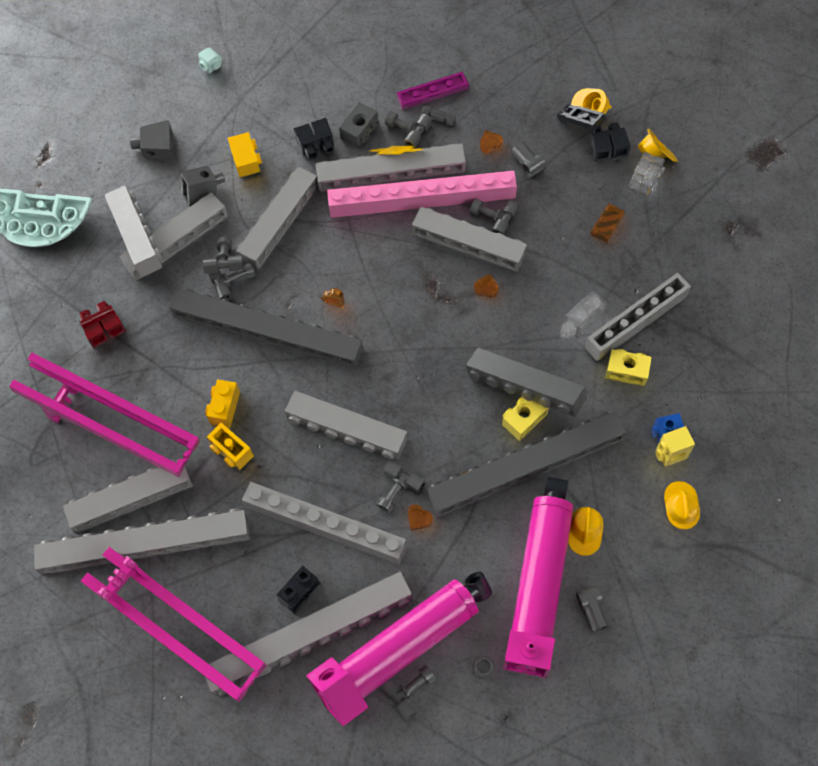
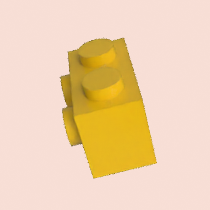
M249 132L228 137L239 178L261 172L259 164H262L259 153H255L257 145L255 139H251Z
M217 379L216 385L212 386V399L210 404H207L205 415L211 425L218 426L222 423L227 428L231 427L240 395L237 383Z
M222 423L207 436L210 443L209 448L216 455L221 454L224 457V462L231 468L235 466L240 471L254 457L251 448Z

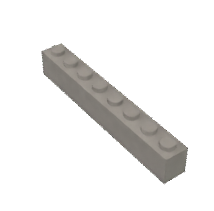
M462 144L433 146L421 151L404 152L402 154H377L315 163L320 192L331 189L369 186L464 173L466 171V160Z
M253 482L249 483L242 499L247 509L400 565L407 547L406 539Z

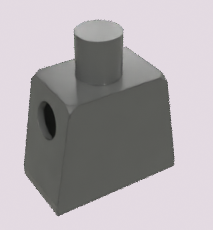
M169 120L142 126L140 128V138L130 139L131 149H141L146 159L173 160V132Z
M208 166L181 172L182 195L188 206L194 205L203 196H207L211 192L216 195L217 185L225 182L222 172L213 174Z

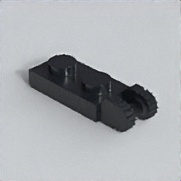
M567 104L564 107L565 112L560 111L557 114L561 122H568L594 131L606 120L604 113L578 105Z

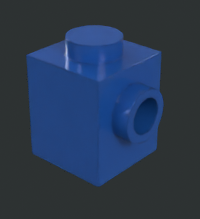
M680 413L655 419L651 430L653 437L657 438L658 443L663 434L684 427Z

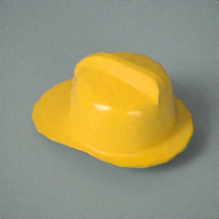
M581 89L574 95L571 105H578L604 114L607 113L608 109H612L608 97L600 89Z
M648 128L649 134L638 144V148L644 157L650 161H659L668 157L672 161L677 162L678 160L675 155Z
M672 482L664 492L668 520L678 529H690L700 519L697 493L686 482Z
M581 507L572 514L568 544L576 554L589 556L600 547L603 533V518L595 509Z

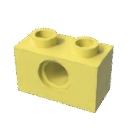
M612 349L605 379L645 386L649 376L652 357L643 353L635 354L623 349ZM624 364H630L633 368H627Z
M520 397L517 405L513 409L509 408L503 414L502 426L521 441L548 415L549 408ZM525 412L529 416L524 418L521 417L519 414Z
M684 426L662 435L656 448V456L660 462H663L665 467L689 457L695 443L687 427Z

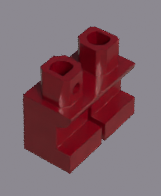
M105 301L96 305L98 312L91 314L89 310L79 313L81 319L79 322L93 348L109 340L102 326L105 328L110 339L126 332L113 307L109 306Z

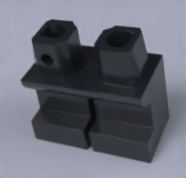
M326 118L311 122V127L308 123L293 128L295 139L301 148L303 156L306 155L309 160L315 159L318 156L317 151L322 149L325 154L334 152L333 134Z
M618 122L609 124L606 131L602 130V126L596 131H591L590 145L593 149L594 162L608 160L611 157L614 159L629 155L631 145L625 128H620Z
M302 565L276 595L278 601L295 615L306 603L307 598L309 599L322 584L314 574Z

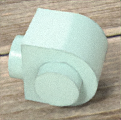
M210 47L198 54L199 66L209 74L217 70L222 64V57Z

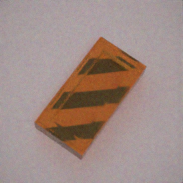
M608 203L590 235L607 243L623 218L625 211Z

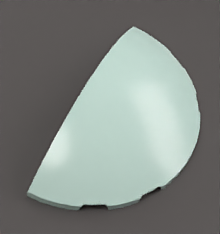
M0 189V233L9 241L25 247L51 245L63 240L75 231L87 215L92 198L60 194L47 196L27 194L20 190Z

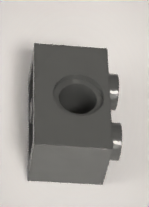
M359 102L339 127L340 138L359 148L362 143L367 141L370 132L378 126L377 111Z

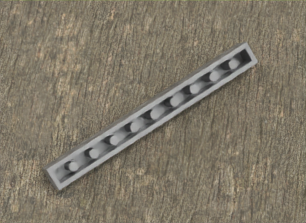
M231 509L228 513L212 512L204 517L189 516L186 520L180 521L178 519H170L166 523H148L144 527L138 528L136 526H128L125 530H106L102 534L87 533L83 537L78 538L64 537L61 541L45 540L41 544L34 545L35 570L44 575L109 564L112 562L102 556L108 547H111L124 558L128 556L133 560L250 540L248 519L244 510Z
M400 571L244 648L267 665L260 674V676L270 673L272 671L271 668L277 665L284 666L292 661L291 658L297 655L301 657L309 654L312 651L311 648L315 646H325L332 641V638L338 635L339 637L346 636L351 632L352 628L358 625L359 627H364L371 622V619L377 616L382 618L388 615L390 610L397 606L398 608L407 606L410 600H412V593ZM233 653L209 664L235 685L239 684V686H243L254 671L253 668ZM206 678L208 686L214 695L222 696L227 694Z

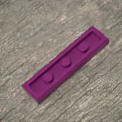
M462 71L396 92V97L402 110L467 90L469 89V83Z

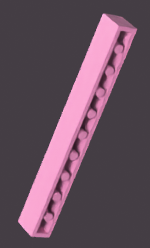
M505 171L327 190L330 216L334 218L420 209V207L430 208L473 203L475 199L483 202L516 199L517 184L515 172Z

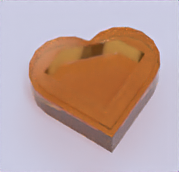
M485 130L480 141L481 151L488 153L493 149L501 148L503 145L502 136Z
M490 274L474 283V292L477 295H486L489 298L498 295V284Z
M337 288L324 291L321 297L323 302L343 308L345 303L343 292Z
M417 504L411 505L408 508L411 531L427 528L432 525L433 516L429 511L423 510Z

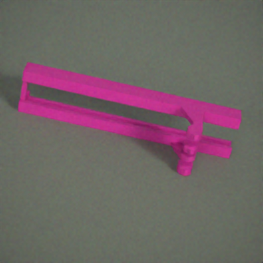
M33 352L27 358L30 361L29 366L61 382L63 385L54 400L14 379L9 385L12 392L41 406L47 418L51 421L58 423L62 417L177 477L180 476L186 462L199 444L197 436ZM80 392L182 444L188 450L183 454V459H178L175 463L68 408L67 405H70L72 402L67 397L68 393L76 395Z
M108 547L102 556L121 570L115 569L113 573L116 576L110 575L107 578L109 581L107 587L89 573L83 577L81 582L229 696L240 702L247 693L249 686L253 685L255 678L260 676L267 665L153 580L128 556L124 558L111 547ZM130 577L253 668V673L244 685L239 688L123 600L117 592Z

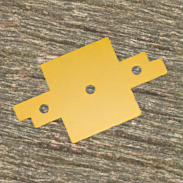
M390 146L388 148L372 149L369 152H379L377 154H402L423 149L413 148L415 146Z

